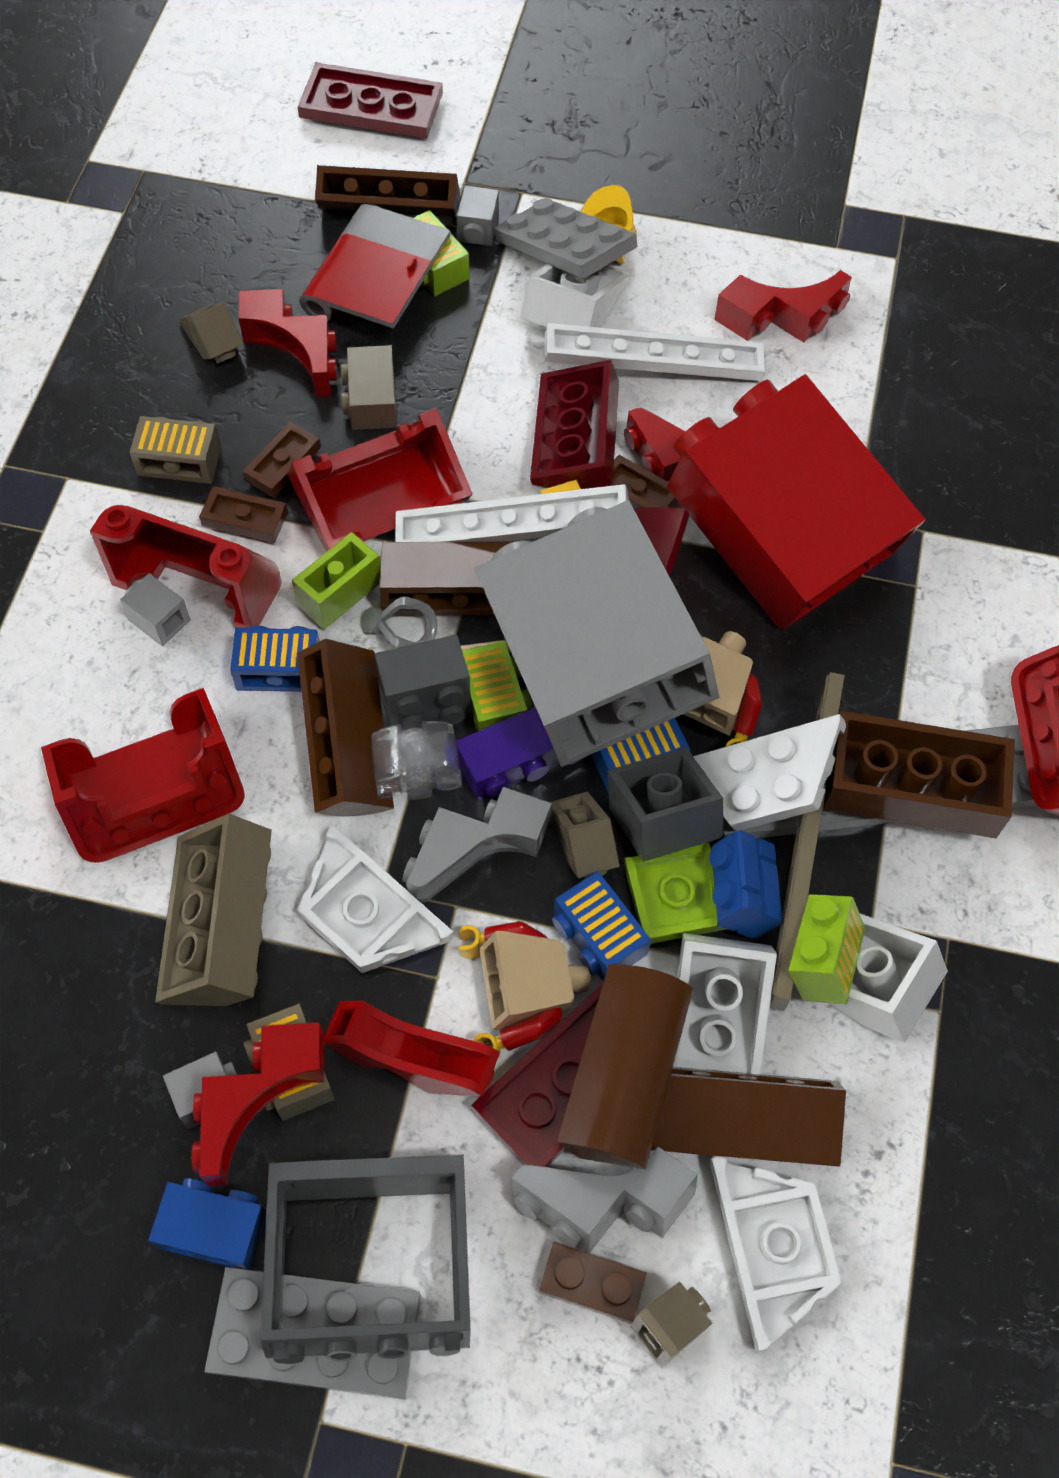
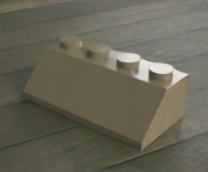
M227 814L178 837L155 1003L163 1005L229 1006L254 997V989L258 981L256 971L258 952L262 941L263 906L267 897V869L271 858V829L235 815Z

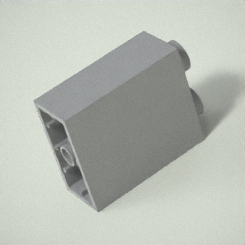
M629 500L609 509L594 507L577 514L567 527L534 542L515 541L499 549L492 560L474 567L561 767L720 698L710 652Z

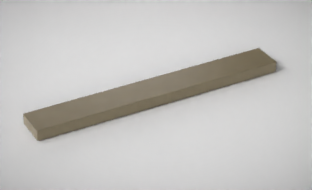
M830 672L826 676L820 693L816 721L838 715L845 675ZM827 779L825 780V783H824V788H825V790H826ZM824 796L819 810L799 815L782 913L783 922L780 925L776 947L777 957L770 1000V1008L784 1011L791 1000L793 979L788 970L807 903Z

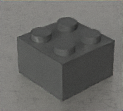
M457 634L374 653L380 694L392 736L398 734L414 735L421 732L424 728L440 724L446 726L455 725L465 718L472 717L470 675Z
M687 748L607 770L610 811L643 862L723 838V797Z

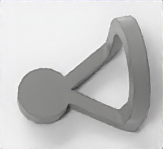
M400 597L385 610L375 607L368 608L363 615L362 626L368 633L377 634L381 631L393 646L399 648L435 639L437 618L435 612L428 604L413 598ZM399 609H417L425 616L427 629L421 640L412 642L396 636L385 621Z

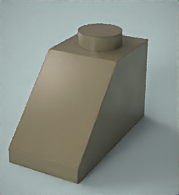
M225 302L206 306L178 318L181 326L203 359L214 358L216 363L225 361L237 355L234 348L244 345Z
M588 791L550 802L552 803L551 817L568 865L577 878H588L597 871L603 876L608 870L620 867L610 818Z
M678 1282L644 1308L636 1316L630 1327L661 1368H663L713 1323L707 1317L711 1309L701 1294L694 1287L686 1290L682 1283Z

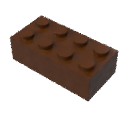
M847 711L840 712L841 717L846 722V729L844 734L839 733L832 753L836 759L831 775L827 778L824 810L995 839L1011 819L1015 739Z

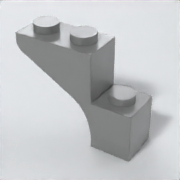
M503 787L498 800H490L483 822L439 807L434 820H427L422 828L419 838V844L422 845L418 857H411L404 870L403 882H406L407 891L419 902L424 903L487 855L512 851L537 857L551 821L552 803Z
M657 1147L649 1157L646 1169L635 1168L627 1173L616 1176H604L533 1165L521 1166L511 1177L512 1198L515 1206L525 1216L533 1220L538 1217L551 1226L553 1234L564 1245L570 1248L578 1246L589 1255L622 1211L626 1212L629 1221L638 1229L644 1232L651 1230L663 1238L695 1196L698 1174L660 1147Z

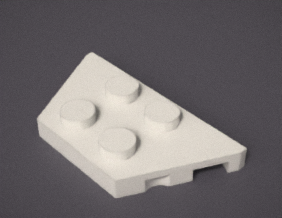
M838 714L693 757L722 795L724 818L736 831L745 830L819 810L825 793L824 783L827 777L831 775L836 759L832 753L839 733L844 734L846 722Z
M334 825L328 829L326 833L327 841L320 859L316 860L311 873L312 881L309 888L304 892L298 912L302 919L361 973L448 943L454 938L453 931Z
M715 1157L710 1160V1166L756 1353L763 1352L840 1286L842 1279L816 1184L796 1178L785 1179L777 1176L775 1172L757 1167L753 1170L729 1163L725 1158Z

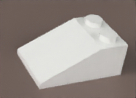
M547 264L529 276L520 318L530 321L533 327L541 330H546L547 323L601 327L628 284L631 273L606 265L585 279H582Z
M860 914L865 925V932L847 1005L828 1004L861 1025L905 1043L948 970L936 940Z
M683 933L677 978L686 982L694 989L673 1067L750 1074L761 1073L777 953L772 945Z

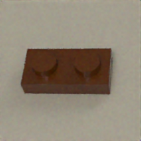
M289 421L242 471L244 481L275 498L291 481L288 475L291 462L308 455L312 458L321 448L320 438Z
M620 454L614 459L613 486L626 484L629 501L633 509L647 507L674 508L678 503L666 487L668 484L666 480Z
M213 486L199 518L201 525L275 543L288 511L286 503Z
M553 1242L539 1293L632 1324L647 1273Z

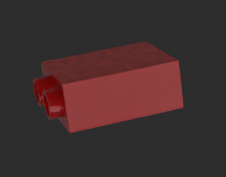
M806 374L779 391L769 379L760 382L745 393L735 404L733 412L737 417L721 428L716 425L711 417H706L691 426L678 438L673 446L681 459L666 486L683 509L690 513L689 516L781 632L896 553L926 520Z

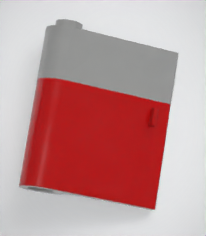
M363 204L358 208L299 299V304L309 316L327 315L328 321L336 309L394 328L450 238L451 232L448 229L404 216L376 205Z

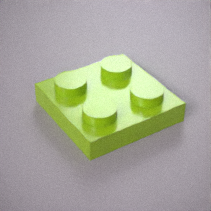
M709 843L700 844L645 862L639 856L624 859V869L637 921L650 937V944L682 938L683 933L699 935L726 929L717 925L716 905L712 898L714 879L713 866L709 860L711 853Z

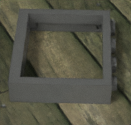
M464 1155L269 1163L261 1344L265 1358H273L275 1362L280 1364H296L302 1362L305 1356L326 1355L328 1360L342 1362L353 1360L357 1357V1354L378 1353V1356L381 1358L397 1359L407 1356L409 1351L429 1350L431 1354L436 1356H450L459 1353L460 1348H470L471 1327ZM450 1194L454 1321L282 1329L287 1201Z

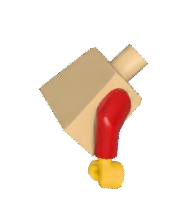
M732 631L725 632L719 643L702 637L710 652L720 698L686 712L684 715L729 736L732 730L736 731L735 738L728 741L725 747L731 746L735 742H745L748 739V735H753L762 708L759 680L750 673L753 661L751 658L741 654L746 646V641L741 635Z
M517 921L489 926L481 933L472 925L463 926L459 930L458 934L461 940L475 939L471 945H462L458 949L460 954L466 959H474L481 956L492 1030H500V1035L496 1037L489 1033H480L475 1036L473 1041L480 1043L492 1042L493 1048L500 1053L503 1048L511 1051L533 1042L560 1022L562 1012L573 1004V992H586L589 989L591 978L588 967L586 965H568L565 945L560 940L548 939L545 934L524 922Z

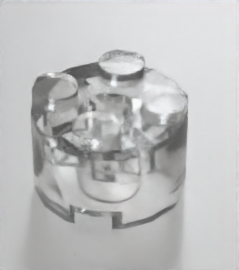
M423 721V728L402 731L401 724L373 733L371 735V753L378 797H395L403 792H407L409 800L432 797V789L435 788L438 790L460 788L461 770L453 725L446 722Z

